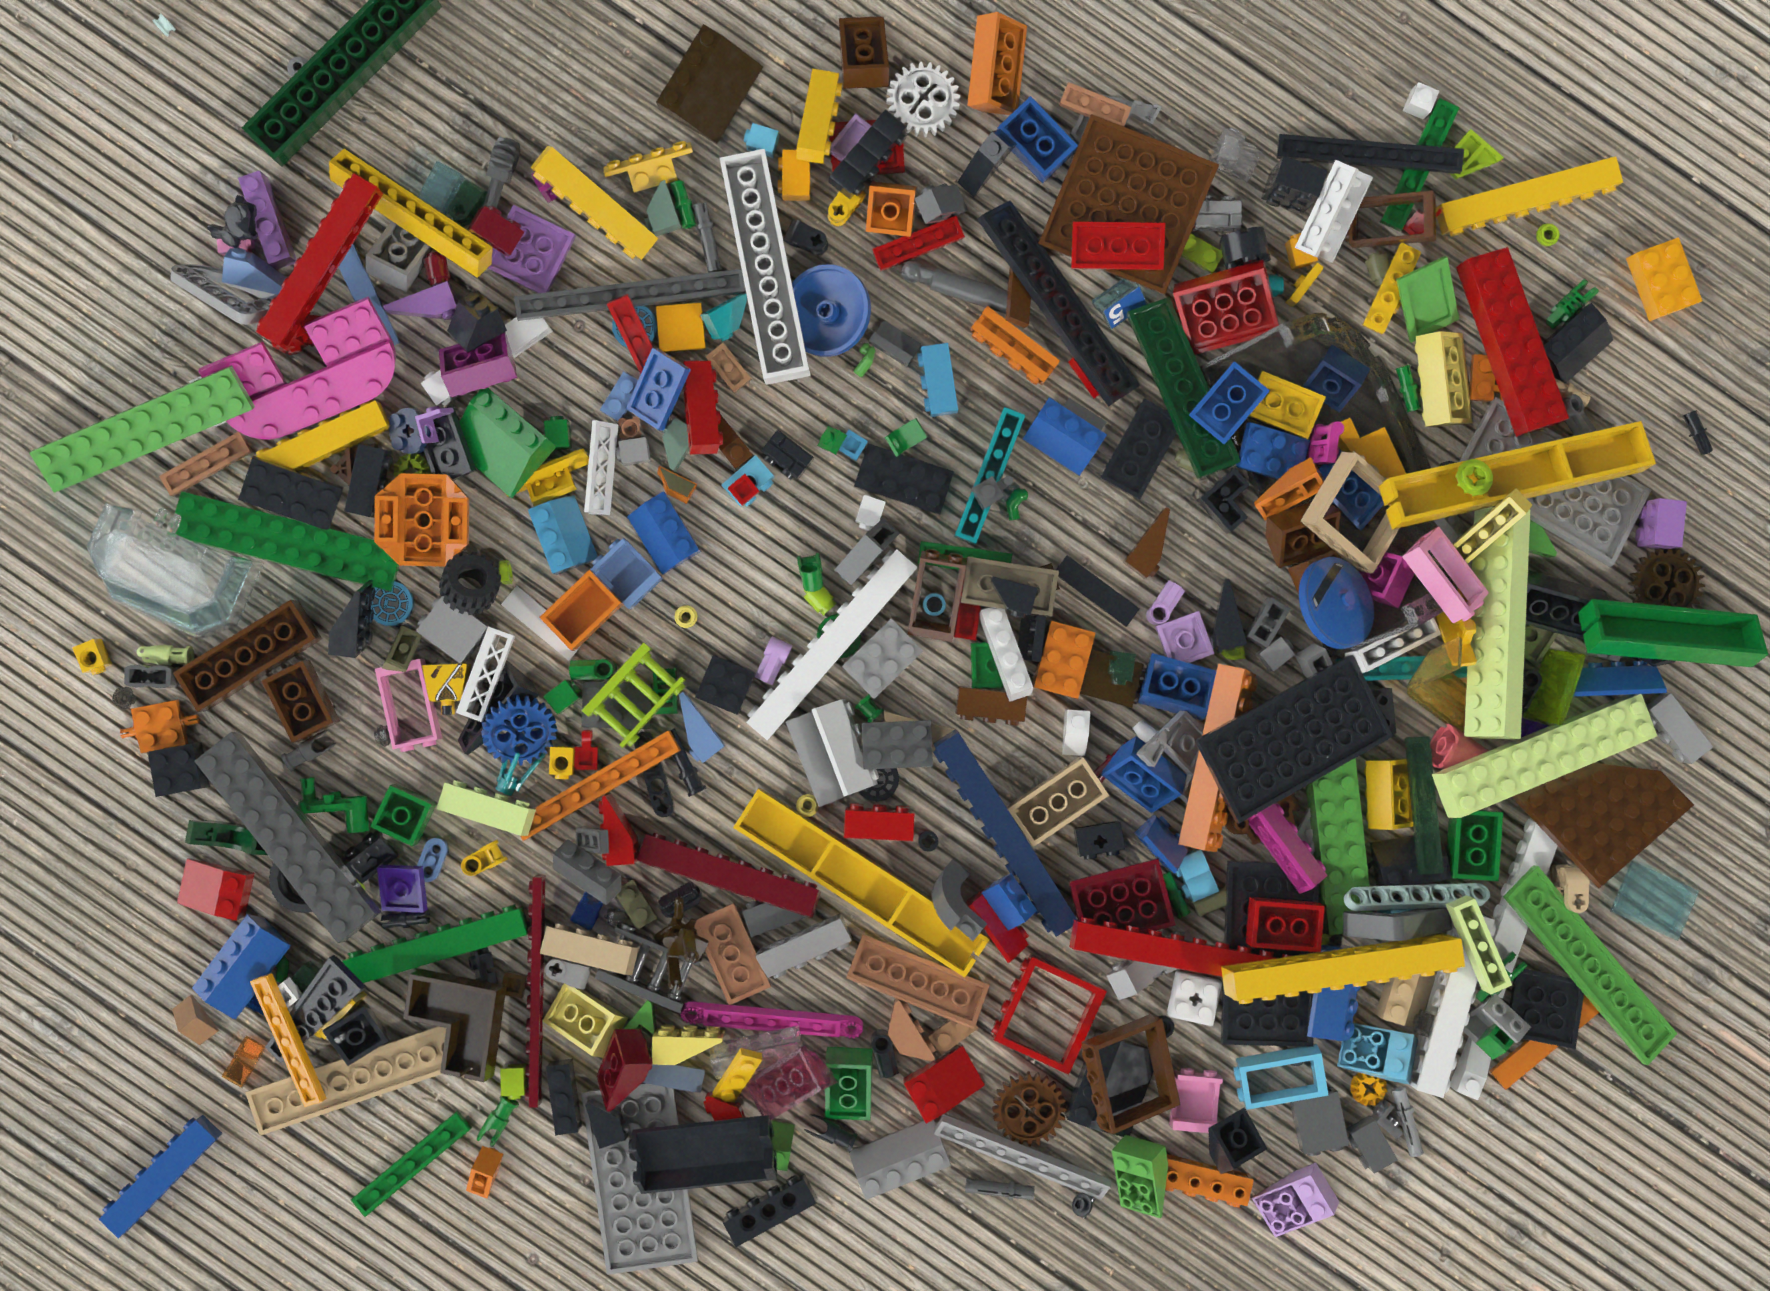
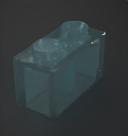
M436 161L418 198L445 216L447 214L450 215L455 207V198L465 188V178L456 170Z

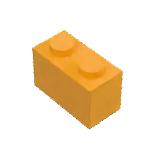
M782 150V157H778V171H782V180H778V194H782L783 201H810V162L797 160V150Z

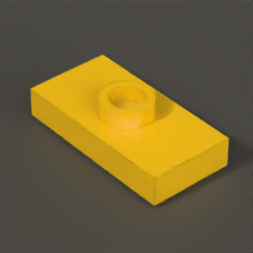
M1317 262L1306 276L1301 274L1293 284L1296 289L1285 303L1290 307H1294L1322 272L1323 266Z

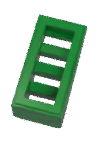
M677 668L664 669L677 680ZM653 672V691L658 695L666 694L669 689H659V685L667 684L663 680H659V677ZM673 694L672 698H669L666 702L672 703L673 707H661L656 713L678 714V696Z

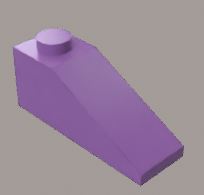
M446 281L383 305V308L389 314L443 318L448 320L453 317L458 300L452 285Z

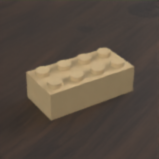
M1080 756L1006 806L1029 843L1034 847L1107 798L1109 794L1084 757Z

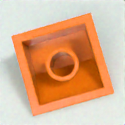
M872 181L869 186L866 232L911 237L916 208L917 186Z

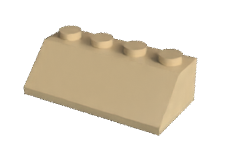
M1435 971L1433 976L1414 974L1412 975L1413 978L1407 980H1399L1398 977L1390 978V982L1384 985L1376 1015L1383 1020L1396 1024L1420 1028L1437 971Z

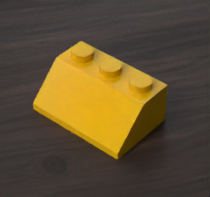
M1413 758L1366 760L1364 773L1367 787L1365 797L1367 799L1366 820L1368 822V829L1395 830L1416 826Z

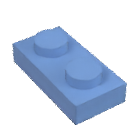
M623 371L600 411L616 421L624 418L628 411L626 407L638 380Z

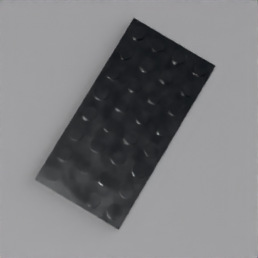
M1348 655L1199 737L1195 742L1235 822L1241 823L1392 738L1393 734L1354 655Z
M1227 861L1224 943L1230 944L1229 948L1237 949L1238 946L1252 948L1251 952L1258 954L1260 950L1274 952L1273 956L1282 958V954L1296 956L1316 953L1251 947L1246 943L1249 897L1318 902L1319 884L1300 894L1277 862ZM1223 985L1221 1044L1313 1047L1314 1037H1308L1307 1032L1314 993L1301 991L1298 996L1285 997V994L1276 995V999L1262 1000L1261 997L1253 999L1252 1003L1240 1004L1239 1001L1225 995Z

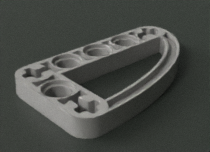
M181 264L171 268L170 279L173 283L240 324L249 325L259 322L270 309L269 306L272 299L278 296L222 282L223 269L197 264ZM214 282L238 288L261 299L245 302Z

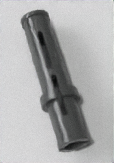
M704 202L703 205L702 203L694 204L692 207L697 222L695 227L700 235L708 273L719 272L722 270L712 230L714 225L710 221L707 203Z
M966 1178L965 1193L1007 1197L1008 1200H1013V1198L1034 1200L1035 1186L1014 1184L1013 1181L1001 1183Z

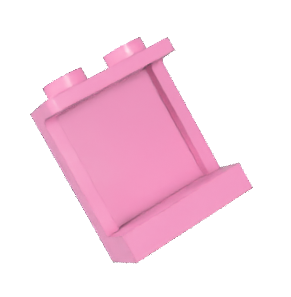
M1181 1068V1071L1174 1070L1181 1105L1170 1110V1127L1172 1130L1209 1133L1208 1128L1217 1123L1219 1091L1223 1078L1217 1074V1071L1203 1070V1073L1194 1072V1069Z

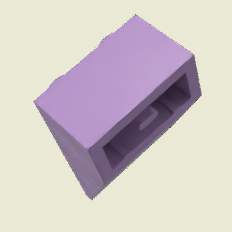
M1317 1163L1294 1171L1252 1197L1275 1237L1333 1216L1339 1204V1200Z

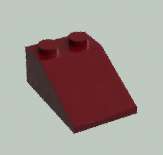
M615 1029L596 1076L606 1112H611L646 1079L649 1070L652 1069V1057L648 1054L647 1040L643 1037L641 1029Z

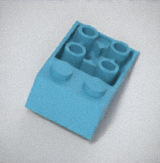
M1354 1023V1033L1350 1040L1341 1042L1337 1067L1410 1085L1418 1044L1416 1036Z

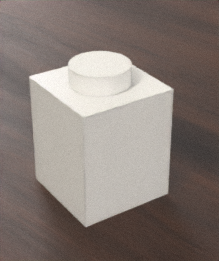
M1418 82L1410 91L1403 111L1424 119L1431 112L1439 90Z
M864 495L856 518L859 528L867 531L872 529L880 521L886 502Z

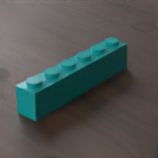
M1006 407L1003 408L973 487L992 476L996 482L1001 480L1024 421V414ZM972 491L954 537L975 545L991 506L982 510Z

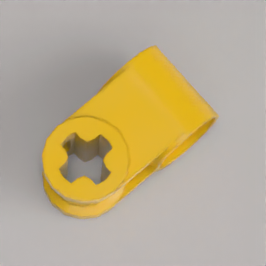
M839 191L828 207L829 223L835 227L843 226L853 212L861 205L866 193L862 191L859 196L854 195L849 199ZM839 211H842V215H834V212L838 213Z
M495 840L465 857L461 862L463 873L468 876H474L508 860L506 856H503L497 845L499 841ZM470 859L478 862V869L476 871L468 868V861Z

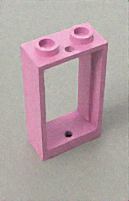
M1439 526L1421 536L1402 556L1452 623L1460 619L1463 621L1468 620L1475 614L1474 610L1484 604L1483 599L1489 592ZM1429 550L1432 552V554L1435 556V558L1438 560V562L1441 564V566L1444 568L1447 574L1451 577V579L1454 581V583L1466 597V599L1468 600L1467 603L1464 601V599L1461 597V595L1458 593V591L1455 589V587L1452 585V583L1449 581L1446 575L1442 572V570L1430 556V554L1428 553Z
M425 659L412 660L406 672L419 671L433 735L402 741L388 679V676L405 672L385 670L382 667L375 669L392 749L400 748V752L414 750V745L422 743L423 747L436 745V740L443 739L435 703L430 702L422 669V665H426Z

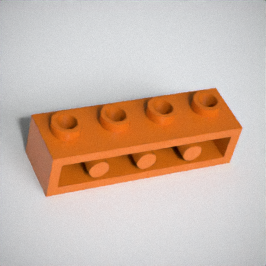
M1167 1154L1166 1191L1177 1189L1191 1197H1196V1194L1205 1196L1206 1200L1218 1202L1219 1199L1227 1201L1228 1205L1237 1208L1240 1205L1248 1206L1254 1182L1249 1173L1231 1170L1220 1174L1215 1165Z

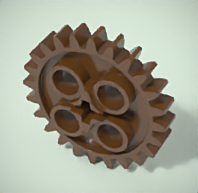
M1027 1071L1024 1078L1019 1072L1017 1080L1010 1076L1011 1083L1002 1082L1004 1090H996L1000 1097H993V1102L996 1105L992 1106V1111L997 1113L993 1116L994 1121L998 1122L997 1129H1003L1002 1134L1004 1137L1010 1134L1011 1141H1015L1018 1138V1142L1021 1145L1024 1140H1027L1029 1147H1031L1032 1140H1035L1040 1145L1041 1138L1048 1142V1134L1056 1136L1054 1128L1061 1129L1062 1125L1059 1120L1066 1119L1065 1115L1061 1113L1067 1111L1066 1106L1063 1105L1066 1102L1065 1098L1060 1096L1062 1094L1061 1089H1055V1081L1048 1084L1049 1078L1047 1075L1041 1080L1039 1072L1034 1077H1031L1030 1071ZM1032 1089L1035 1091L1030 1097L1023 1095L1026 1090ZM1018 1095L1028 1108L1033 1107L1034 1113L1044 1122L1041 1123L1029 1109L1025 1110L1024 1104L1014 1096ZM1015 1105L1019 1107L1014 1113L1007 1111L1010 1106ZM1043 1105L1051 1106L1047 1112H1041L1040 1108ZM1027 1121L1035 1122L1031 1128L1024 1127V1124Z

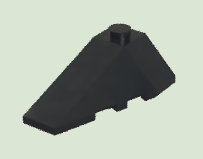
M507 660L486 714L493 715L491 707L498 709L499 701L504 705L507 704V697L513 702L517 695H519L520 701H524V698L529 696V700L532 702L539 696L533 682ZM481 703L479 704L478 710L475 715L479 716L480 711L482 709ZM472 718L468 719L458 738V742L466 755H469L483 744L481 731L484 729L482 722Z

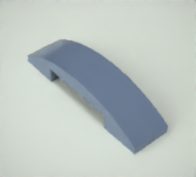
M653 1064L652 1069L649 1070L646 1079L642 1083L701 1093L705 1070L684 1065Z

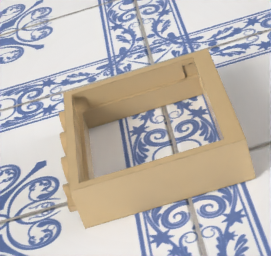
M1355 451L1352 453L1341 452L1301 522L1358 571L1374 573L1400 529L1392 530L1387 513L1384 515L1363 552L1325 521L1323 517L1351 470L1380 495L1378 486L1387 478L1379 474L1378 468L1368 464L1364 460L1365 457L1363 455H1358Z

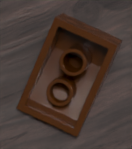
M884 17L839 18L843 89L888 87L889 60Z

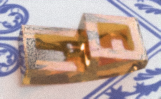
M246 1035L221 1077L243 1088L266 1049L265 1046Z

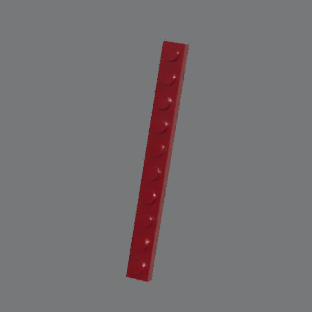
M536 875L533 877V881L529 882V894H532V903L529 904L528 916L532 917V926L528 928V940H532L527 956L528 963H531V972H528L527 985L531 986V995L527 996V1009H530V1018H527L526 1031L530 1032V1041L526 1042V1055H529V1064H526L525 1070L526 1078H529V1086H526L525 1100L529 1101V1108H538L542 1103L544 954H540L545 935L546 875Z

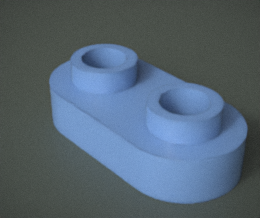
M435 837L428 840L419 858L417 866H423L425 882L435 880L443 867L449 847L442 838ZM435 845L440 846L441 851L439 853L434 851ZM427 866H430L433 871L431 874H428L425 869Z

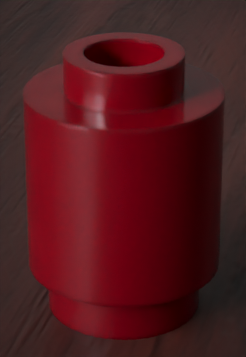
M439 252L428 253L423 261L427 281L430 282L431 287L446 281L449 282L450 274L447 258Z

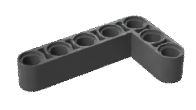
M1447 908L1414 909L1393 914L1363 911L1343 912V936L1403 941L1452 930V919Z

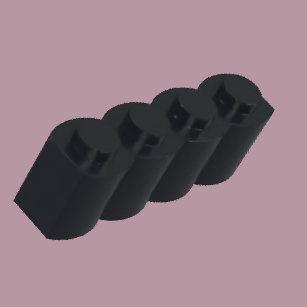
M885 110L851 149L844 160L835 168L829 177L828 183L849 199L854 195L859 196L865 188L863 183L868 178L872 180L878 173L879 168L877 166L882 161L886 163L893 154L892 149L896 144L900 146L907 137V134H905L907 126Z

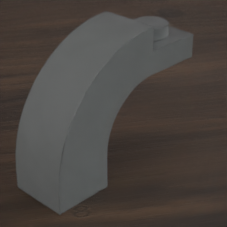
M952 859L934 882L932 889L933 905L939 918L950 931L956 926L974 941L987 923L963 901L960 888L970 873Z

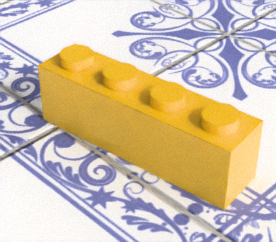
M812 68L797 143V160L824 164L825 155H830L831 142L828 141L829 135L833 136L835 122H832V117L838 114L839 102H836V97H841L843 83L839 82V73Z

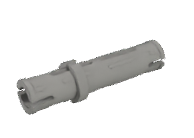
M1395 1087L1392 1089L1397 1106L1395 1112L1400 1117L1409 1156H1421L1424 1154V1151L1422 1150L1413 1117L1414 1108L1410 1105L1406 1087Z

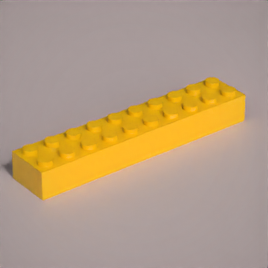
M1437 934L1403 941H1390L1222 966L1221 970L1225 995L1239 1001L1240 1004L1252 1003L1253 999L1261 997L1262 1000L1276 999V995L1285 994V997L1298 996L1301 991L1320 993L1322 988L1330 987V990L1344 989V985L1353 984L1355 987L1366 986L1367 981L1375 980L1376 983L1390 982V978L1398 977L1399 980H1407L1413 978L1412 975L1414 974L1433 976L1435 971L1443 970V973H1453L1458 971L1457 968L1465 967L1461 938L1447 934Z

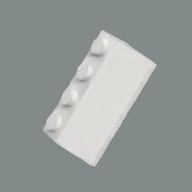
M841 699L812 709L843 795H851L877 785V779H879L877 770H864L863 743L860 738L862 730L859 724L854 722L852 715L855 713L850 702L847 703L846 699Z

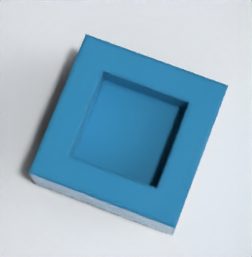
M848 430L847 436L838 451L857 461L868 441Z

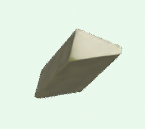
M401 625L382 669L406 672L422 635Z

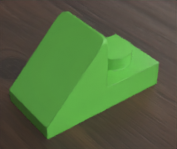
M647 1000L624 1029H642L639 1026L641 1024L654 1035L657 1030L654 1002Z
M773 1121L774 1137L772 1142L777 1153V1170L787 1171L795 1124Z

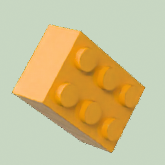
M1679 237L1642 250L1626 258L1649 322L1702 302Z

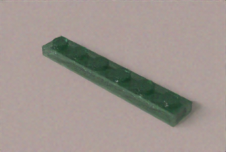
M1406 737L1404 740L1418 875L1442 874L1444 870L1435 784L1432 777L1433 766L1430 737Z

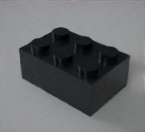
M1283 156L1269 173L1261 199L1266 200L1268 205L1279 207V205L1287 207L1288 211L1295 214L1304 213L1319 198L1328 170Z

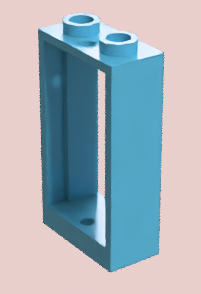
M1314 1044L1313 1047H1297L1236 1058L1237 1067H1233L1235 1080L1240 1081L1241 1087L1237 1088L1239 1102H1244L1246 1110L1328 1096L1322 1053L1317 1044ZM1305 1061L1311 1062L1314 1084L1250 1095L1246 1072Z

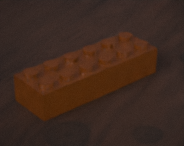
M289 600L173 672L195 710L197 712H206L322 640V637L299 600Z

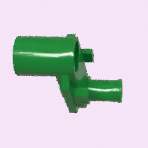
M315 777L300 778L302 799L297 804L304 814L344 811L346 833H359L370 830L367 796L341 797V791L329 792V795H322L323 799H319L316 797Z

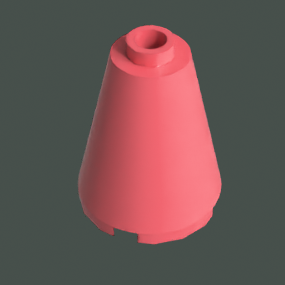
M1446 724L1447 727L1441 726L1436 731L1430 742L1429 748L1432 749V756L1428 755V761L1433 767L1446 769L1489 750L1471 737H1465L1464 732L1454 725Z

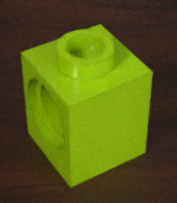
M527 1063L504 1064L500 1068L501 1096H508V1099L514 1100L520 1099L525 1095V1089L528 1086V1078L525 1075Z

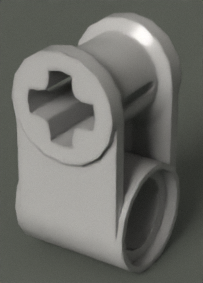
M553 957L547 963L545 972L552 980L565 983L574 988L585 989L592 966ZM556 963H559V968L562 969L558 973H555L554 968L551 967Z

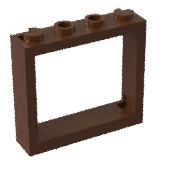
M1149 1014L1081 1042L1083 1048L1082 1056L1088 1071L1087 1079L1092 1089V1101L1097 1112L1096 1121L1100 1129L1115 1134L1181 1105L1162 1018ZM1145 1031L1159 1097L1113 1116L1099 1049Z

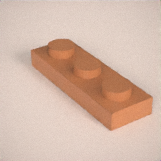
M1070 82L1067 83L1059 104L1061 107L1090 118L1091 114L1123 127L1132 108Z

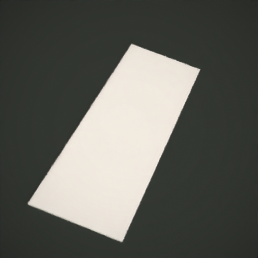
M518 586L513 589L501 604L568 661L577 652L578 649L571 651L539 618L546 609Z

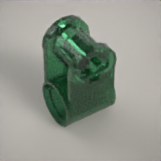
M465 180L448 208L452 220L462 227L469 225L479 208L484 204L487 191L469 180ZM463 211L465 212L464 215L459 214V215L457 216V214H456L457 212H459V213H462Z

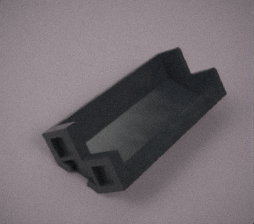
M769 1115L633 1129L632 1139H629L628 1142L629 1152L633 1153L637 1161L636 1171L633 1172V1183L635 1186L637 1185L641 1194L777 1180V1153L772 1142L774 1130Z

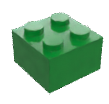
M397 783L389 786L370 827L410 846L417 845L437 802Z

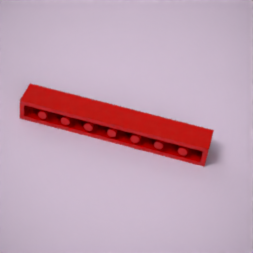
M355 173L344 182L343 191L338 198L333 200L330 212L320 221L317 233L309 239L304 254L296 260L291 275L283 281L280 293L272 299L267 314L259 320L256 333L282 349L288 350L383 196V192L377 186Z

